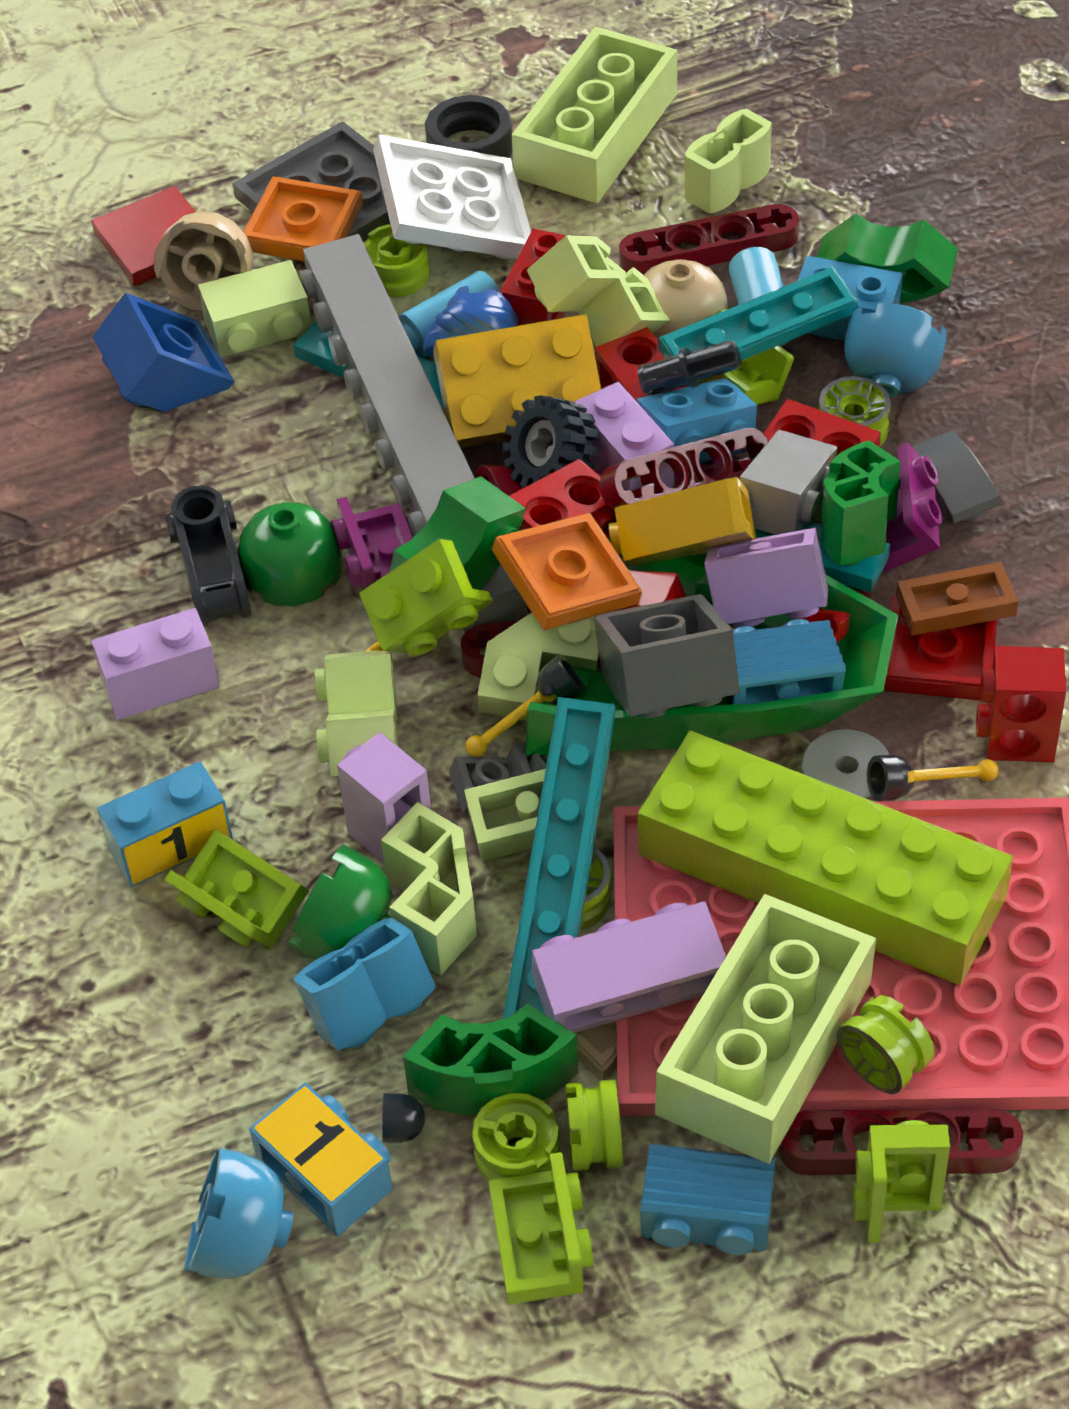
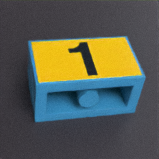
M201 761L97 807L107 847L130 887L196 858L215 829L233 840L225 800Z
M306 1082L249 1128L256 1158L272 1169L280 1183L337 1237L393 1190L389 1169L391 1156L383 1143L372 1133L367 1132L363 1136L350 1124L347 1112L335 1098L330 1095L322 1098Z

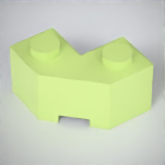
M566 235L527 269L535 285L536 296L547 308L548 312H579L580 315L587 314L592 344L595 347L648 327L654 334L670 321L661 308L649 280L634 267L625 272L607 256L610 255L611 248L598 237Z
M530 613L488 641L478 690V712L502 717L509 715L537 693L539 672L558 655L564 657L572 667L597 671L599 650L594 617L543 630L533 613ZM527 715L524 716V717H523L522 719H520V720H526V721H527Z
M379 650L326 655L324 658V668L315 669L317 701H327L328 717L326 719V729H317L316 735L319 763L329 762L331 777L339 776L337 764L344 759L351 749L365 744L379 732L398 746L396 733L397 708L392 652Z
M417 802L381 839L386 876L390 883L404 891L390 906L391 917L412 930L427 967L442 975L477 936L473 892L463 829Z

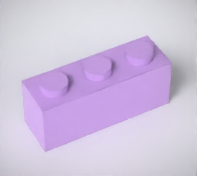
M703 901L689 906L686 903H674L661 908L651 917L633 922L629 919H618L606 923L595 933L577 938L570 935H562L546 941L539 949L532 950V978L545 1015L573 1033L703 996L725 960L726 955L706 902Z

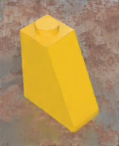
M737 477L616 507L617 522L609 523L611 545L618 555L622 554L623 561L630 566L707 553L709 547L756 539L749 492Z

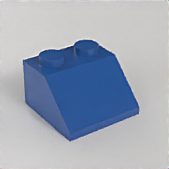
M124 293L92 336L103 355V363L111 370L119 385V393L126 401L137 407L146 405L165 412L228 390L235 382L200 321L128 293Z

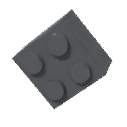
M702 594L594 616L602 678L630 717L641 715L643 718H655L664 715L669 708L688 704L698 707L712 706L721 702L723 697L740 694L733 630Z

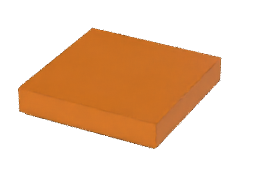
M272 176L243 232L247 235L253 253L305 261L303 249L347 237L363 205L362 192Z
M591 513L495 538L492 548L493 553L543 630L637 605L643 593L642 589Z

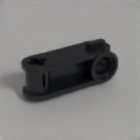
M204 485L183 489L175 496L172 504H170L171 512L165 514V520L171 543H179L194 608L198 612L203 627H207L210 620L241 614L243 618L252 617L248 594L231 532L237 529L231 500L223 501L222 494L214 488Z

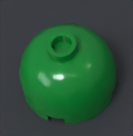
M281 502L267 506L255 513L241 532L237 555L246 589L251 594V588L255 592L262 594L264 602L274 606H298L313 602L324 595L323 588L329 585L333 579L336 584L341 578L344 561L342 550L339 551L334 527L316 508L301 502Z
M344 844L332 857L333 860L339 862L333 876L322 872L292 931L297 935L288 941L289 947L315 960L343 948L354 936L369 926L391 917L388 912L393 893L389 879L377 864Z

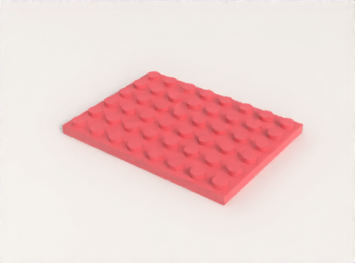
M1069 798L873 801L1012 855L1013 862L1008 894L961 986L877 951L874 953L871 983L852 1017L859 1016L861 1007L872 997L876 999L879 995L893 998L904 1005V1009L900 1012L901 1015L910 1023L917 1017L928 1031L935 1050L932 1062L921 1072L912 1073L909 1084L899 1093L888 1094L869 1085L853 1070L844 1058L837 1042L799 1112L820 1110L1069 1109ZM642 806L613 807L615 920L629 919L633 922L654 916L658 910L670 904L686 903L689 906L705 901L727 956L759 903L639 855L638 812ZM702 996L616 1021L617 1094L620 1116H656V1071Z

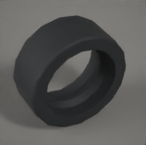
M465 95L450 98L440 102L433 108L425 121L426 143L506 158H510L512 155L513 132L510 112L500 102L489 97ZM468 130L484 131L491 134L486 139L470 143L455 142L448 139L450 135Z

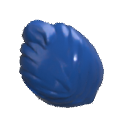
M468 286L458 288L455 295L448 301L446 309L438 313L435 317L436 320L429 326L422 345L424 354L432 357L435 361L433 350L436 340L517 326L519 316L509 300L503 297V294L493 289L478 293H468Z

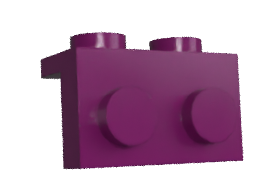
M908 442L897 447L898 460H900L897 517L888 521L886 526L885 542L890 544V553L883 568L884 572L940 548L938 525L942 523V514L936 502L934 488L939 482L938 474L932 461L927 456L921 457Z
M346 496L336 499L339 518L331 520V524L337 536L339 551L347 549L350 555L344 558L352 588L361 586L363 591L390 572L394 550L409 542L413 537L399 503L353 514Z

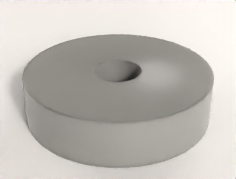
M850 729L834 730L820 735L808 745L802 758L801 774L868 800L876 801L871 796L867 785L868 763L873 756L890 754L879 740L867 733ZM847 769L853 771V773L846 774L840 772V770Z

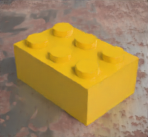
M587 314L439 339L435 342L433 354L445 417L460 448L510 440L512 435L505 434L507 425L515 426L517 423L511 416L515 410L524 411L522 403L527 399L534 400V396H550L574 402L601 390Z

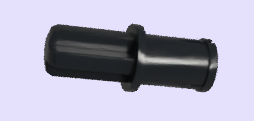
M732 340L692 352L686 347L680 349L678 355L657 362L639 365L638 378L640 386L647 396L688 385L690 388L698 387L702 379L736 370L742 364L741 353L736 342Z

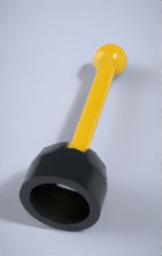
M561 655L556 656L539 672L537 679L538 692L481 736L473 735L469 737L465 744L467 753L472 757L484 755L490 742L528 714L530 702L543 703L546 701L552 705H557L558 697L576 699L586 691V687L579 674Z
M877 755L873 756L868 763L867 785L871 796L876 801H888L906 796L914 787V781L978 777L982 781L990 782L997 777L999 769L994 761L985 759L980 761L977 766L914 770L913 766L901 756Z

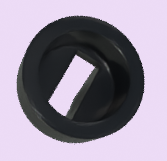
M384 1093L383 1143H403L413 1140L421 1133L425 1123L423 1106L413 1096L403 1093Z

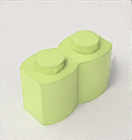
M742 109L723 119L718 125L716 132L704 135L694 141L685 153V200L711 214L721 211L732 204L738 197L740 190L760 182L770 169L772 122L748 109Z

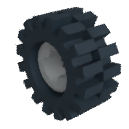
M539 395L534 396V400L527 399L522 403L524 411L515 410L511 417L517 423L515 426L507 425L505 434L512 436L510 443H503V452L511 453V457L504 460L507 469L514 470L510 476L514 481L521 482L520 486L525 488L578 459L582 460L592 470L594 469L595 465L589 462L590 455L598 457L599 447L592 446V440L599 439L600 437L598 429L589 428L596 421L592 414L586 413L587 408L573 401ZM553 436V445L549 446L548 443L551 442Z

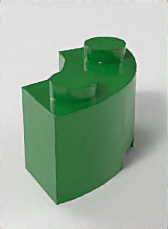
M855 213L822 237L817 258L903 273L900 303L931 297L949 288L958 248L924 219L909 226L887 227L871 223Z
M869 440L854 445L838 454L830 462L829 473L824 478L821 541L830 559L839 566L855 565L860 563L862 559L885 553L887 522L897 517L900 460Z
M483 477L447 488L442 491L437 508L426 525L409 542L394 550L390 572L438 539L451 540L472 589L481 590L501 565L492 551L495 538L518 532L526 508Z
M526 1004L508 1018L488 1024L462 1023L441 1014L403 1055L408 1095L433 1108L462 1115L477 1116L480 1109L492 1099L509 1093L529 1094L540 1100H545L565 1087L579 1073L576 1034L530 1004Z

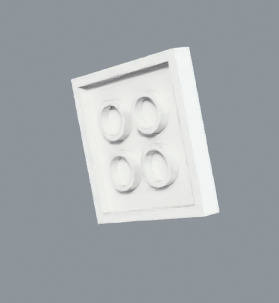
M378 135L373 151L394 239L403 240L410 244L423 243L447 247L458 252L471 251L489 254L501 259L518 258L531 233L511 158Z

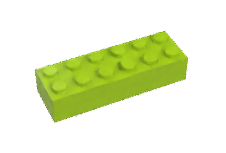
M691 730L638 812L639 855L759 903L763 895L766 894L875 937V951L960 986L1008 894L1013 862L1012 855Z

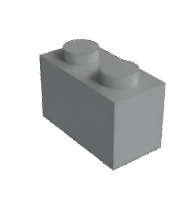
M778 430L739 479L749 492L754 528L778 535L800 531L807 522L814 523L823 502L824 478L829 473L830 462L836 457L837 446Z

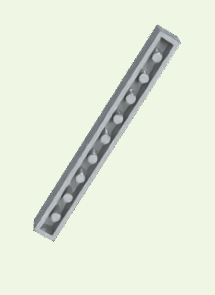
M356 234L305 248L303 252L306 269L299 271L300 281L308 299L314 298L316 301L313 307L320 331H329L331 334L328 341L335 364L337 366L344 364L346 367L344 380L350 398L352 400L359 398L362 405L359 406V411L364 429L368 435L375 433L378 439L375 441V448L380 465L383 470L391 469L394 474L391 477V483L397 503L400 506L407 505L411 512L408 514V522L414 537L426 525L436 510L443 490L475 478L360 235ZM502 565L499 566L490 580L481 589L489 591L493 603L479 611L478 619L471 625L463 628V630L466 632L473 626L481 624L518 621L527 616V604Z

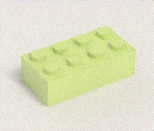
M595 26L512 133L513 165L516 179L598 204L677 95V49Z
M764 894L656 1071L655 1115L770 1164L837 1044L836 1033L839 1027L852 1017L871 983L876 938Z

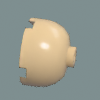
M199 211L184 215L165 231L154 252V271L158 279L161 276L163 283L168 288L167 294L175 302L191 310L202 311L198 284L251 271L253 251L247 235L234 221L219 213Z
M681 259L665 261L651 267L644 274L649 280L662 310L670 319V321L654 333L658 340L661 336L713 316L718 310L729 309L723 283L709 267L698 262Z

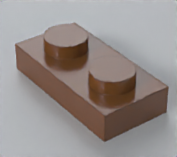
M1002 562L897 582L896 598L911 636L1017 615L1018 600Z

